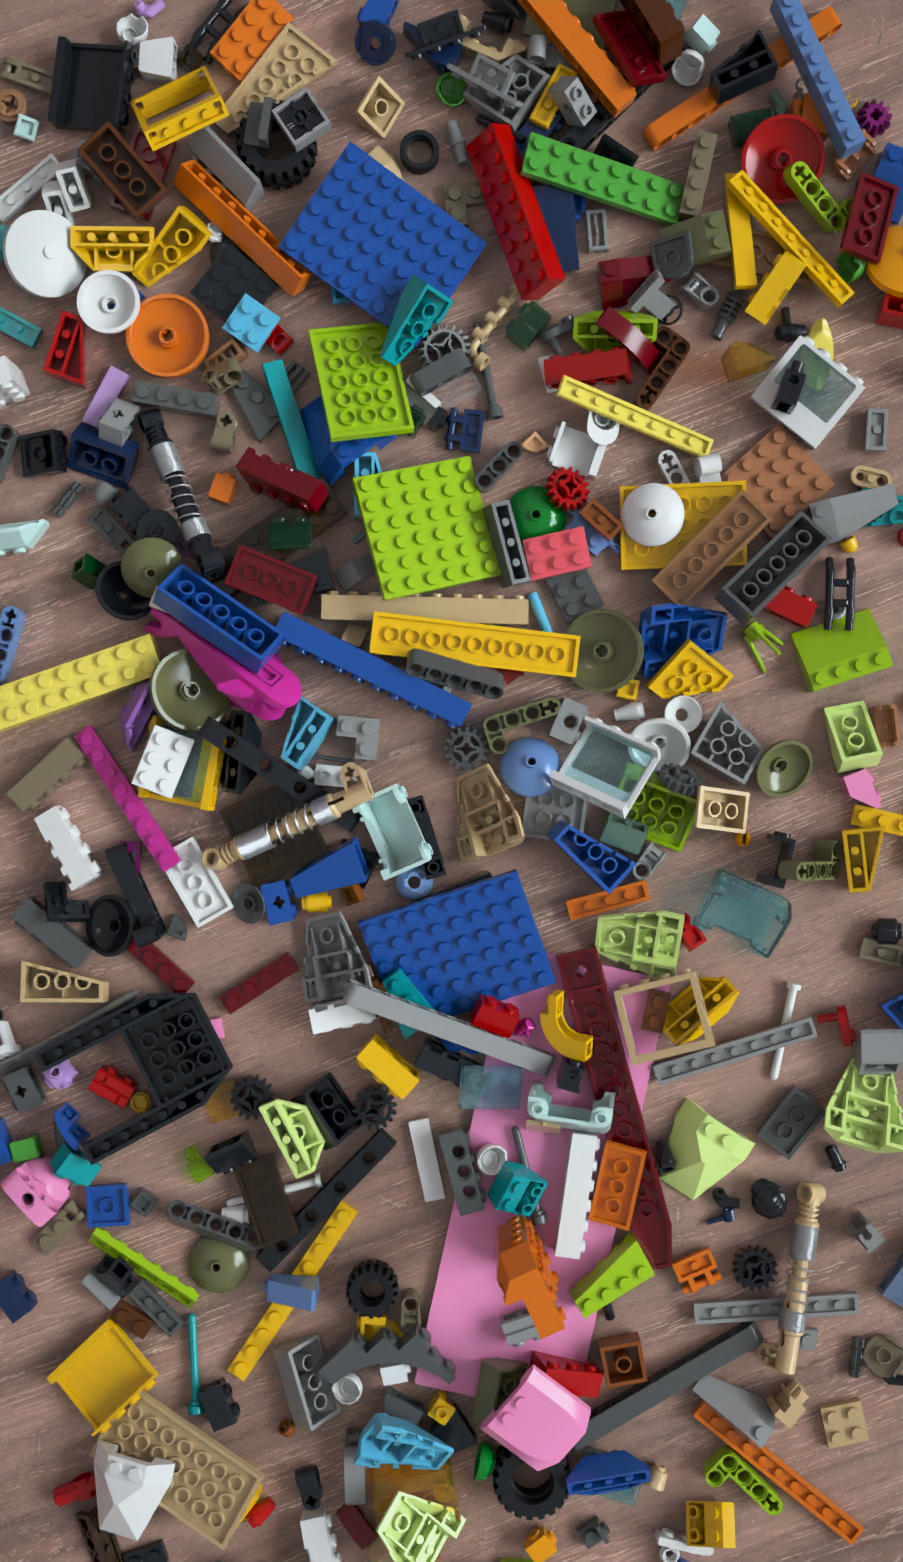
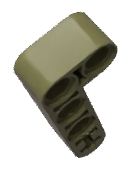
M553 697L546 698L486 718L483 723V729L490 750L494 754H502L507 750L508 742L505 731L558 714L561 708L559 700ZM549 701L552 704H556L557 707L554 709V713L551 710H546L543 712L545 716H541V709L538 704H542V708L548 706ZM530 707L535 708L537 711V716L534 719H529L526 716V710ZM508 714H515L518 721L515 725L507 723L506 717ZM489 720H495L498 723L496 731H489L486 724ZM496 739L504 742L503 750H494L493 742Z
M818 839L814 846L813 859L782 860L778 867L780 878L796 881L836 880L841 871L842 844L837 840Z

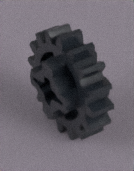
M248 1074L247 1080L241 1077L239 1079L240 1084H234L233 1087L236 1090H232L230 1095L235 1097L230 1100V1103L236 1104L233 1110L239 1109L240 1117L246 1114V1119L249 1120L250 1116L253 1115L254 1119L257 1120L259 1114L262 1116L258 1109L260 1106L259 1102L266 1099V1104L275 1100L271 1098L275 1091L269 1090L272 1083L265 1084L266 1077L259 1080V1074L255 1078ZM246 1086V1093L239 1095L240 1090ZM250 1093H252L253 1096H257L255 1101H253L251 1097L249 1098Z
M373 1084L370 1085V1090L363 1087V1094L359 1092L356 1094L359 1100H353V1104L357 1107H354L352 1112L358 1113L355 1116V1120H362L360 1126L368 1124V1130L372 1126L379 1130V1125L381 1124L383 1127H387L386 1121H393L391 1114L396 1115V1110L392 1109V1107L397 1106V1102L391 1101L394 1096L392 1094L388 1095V1088L382 1091L380 1084L377 1089H374ZM373 1094H378V1095H381L382 1097H381V1098L374 1097ZM365 1098L367 1105L361 1110V1103ZM372 1103H373L375 1106H376V1105H379V1106H378V1111H376L375 1109H372V1110H371V1104H372ZM388 1105V1112L384 1116L383 1108ZM367 1117H373V1118H376V1120H371V1119H368Z
M748 1245L747 1251L741 1248L742 1254H735L738 1261H732V1265L735 1267L732 1272L736 1275V1281L738 1283L742 1282L741 1285L744 1289L749 1286L752 1292L755 1287L758 1288L759 1292L762 1291L763 1285L769 1288L768 1282H775L772 1275H778L777 1270L774 1269L778 1265L776 1261H773V1254H768L767 1248L761 1251L759 1245H756L755 1249ZM765 1261H767L768 1263L767 1270H765L764 1266L766 1265ZM742 1265L745 1267L744 1276L742 1274Z

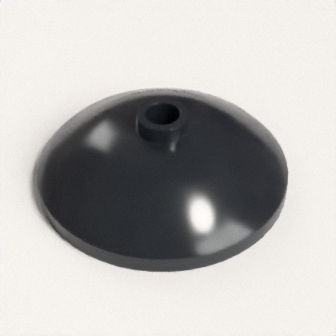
M121 561L107 565L99 573L95 583V593L99 604L108 614L120 620L134 621L150 613L152 608L149 606L151 598L143 597L129 588L122 576ZM120 594H125L126 598H122Z
M104 895L98 898L89 909L90 919L86 922V934L91 947L98 954L105 957H115L125 952L133 940L132 931L135 929V918L130 905L125 899L117 895Z

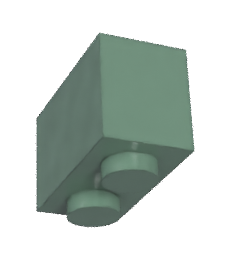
M609 812L601 830L599 841L604 842L608 846L623 849L627 853L638 855L647 837L649 825L628 817L624 819Z

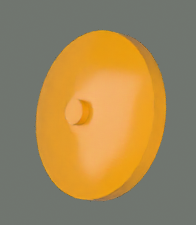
M894 226L888 229L880 262L877 265L866 262L865 270L870 280L880 290L899 298H903V226Z

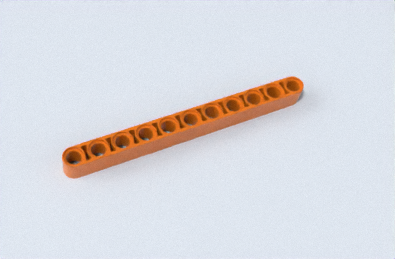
M832 6L825 8L809 19L820 43L836 33L843 25ZM782 37L769 45L778 63L777 71L793 61ZM708 85L644 128L642 134L652 150L655 151L735 98L717 105Z

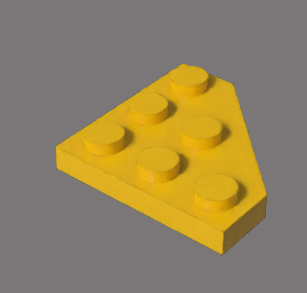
M688 638L646 685L662 699H667L676 695L689 696L706 691L719 692L734 675Z

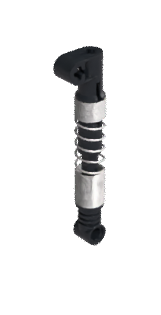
M158 408L138 413L139 425L142 432L146 434L150 445L149 453L161 483L169 484V488L166 489L165 493L171 494L169 503H173L175 507L173 512L178 515L177 522L181 523L180 530L188 548L192 549L202 577L209 582L214 581L224 574V557L219 546L213 547L211 544V533L204 516L199 513L200 506L195 504L197 498L191 494L192 486L187 484L189 479L185 476L186 471L173 440L169 439L164 428L161 412ZM183 477L187 479V482L185 484L182 480Z

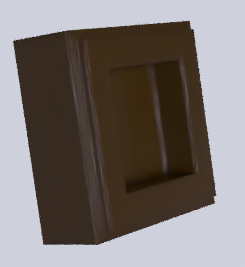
M186 44L177 63L190 73L200 68L205 57L193 46Z

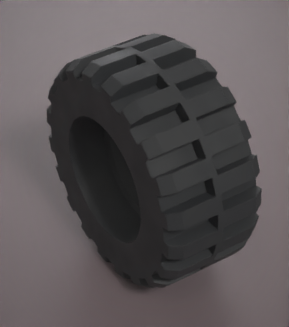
M280 100V101H279V104H278V103H275V101H274L275 108H276L277 106H279L281 103H283L284 101ZM242 117L239 122L241 128H237L236 131L238 155L240 160L260 179L263 187L269 188V185H272L273 190H280V186H285V189L292 188V183L295 182L298 185L302 182L301 178L303 176L306 178L311 173L310 167L314 168L316 163L315 157L318 151L316 140L299 152H296L294 149L291 154L283 159L269 160L259 154L258 147L244 144L247 118ZM273 119L271 132L282 131L275 119Z
M499 1446L496 1451V1463L493 1471V1488L495 1494H497V1500L501 1505L504 1504L505 1510L509 1513L513 1511L515 1517L520 1519L522 1516H525L526 1520H533V1517H538L541 1520L545 1519L544 1515L549 1514V1516L555 1514V1508L561 1509L564 1505V1499H568L569 1496L566 1479L571 1474L567 1454L559 1463L547 1467L551 1471V1475L543 1485L536 1488H526L520 1486L512 1478L515 1469L526 1462L506 1447Z

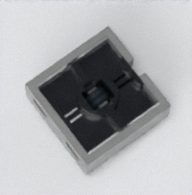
M307 87L271 110L273 118L296 152H299L332 129L329 119L321 107L318 109L317 101Z

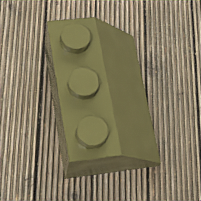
M497 1357L482 1360L472 1422L481 1427V1423L492 1410H498L519 1386L520 1378L527 1371V1363Z

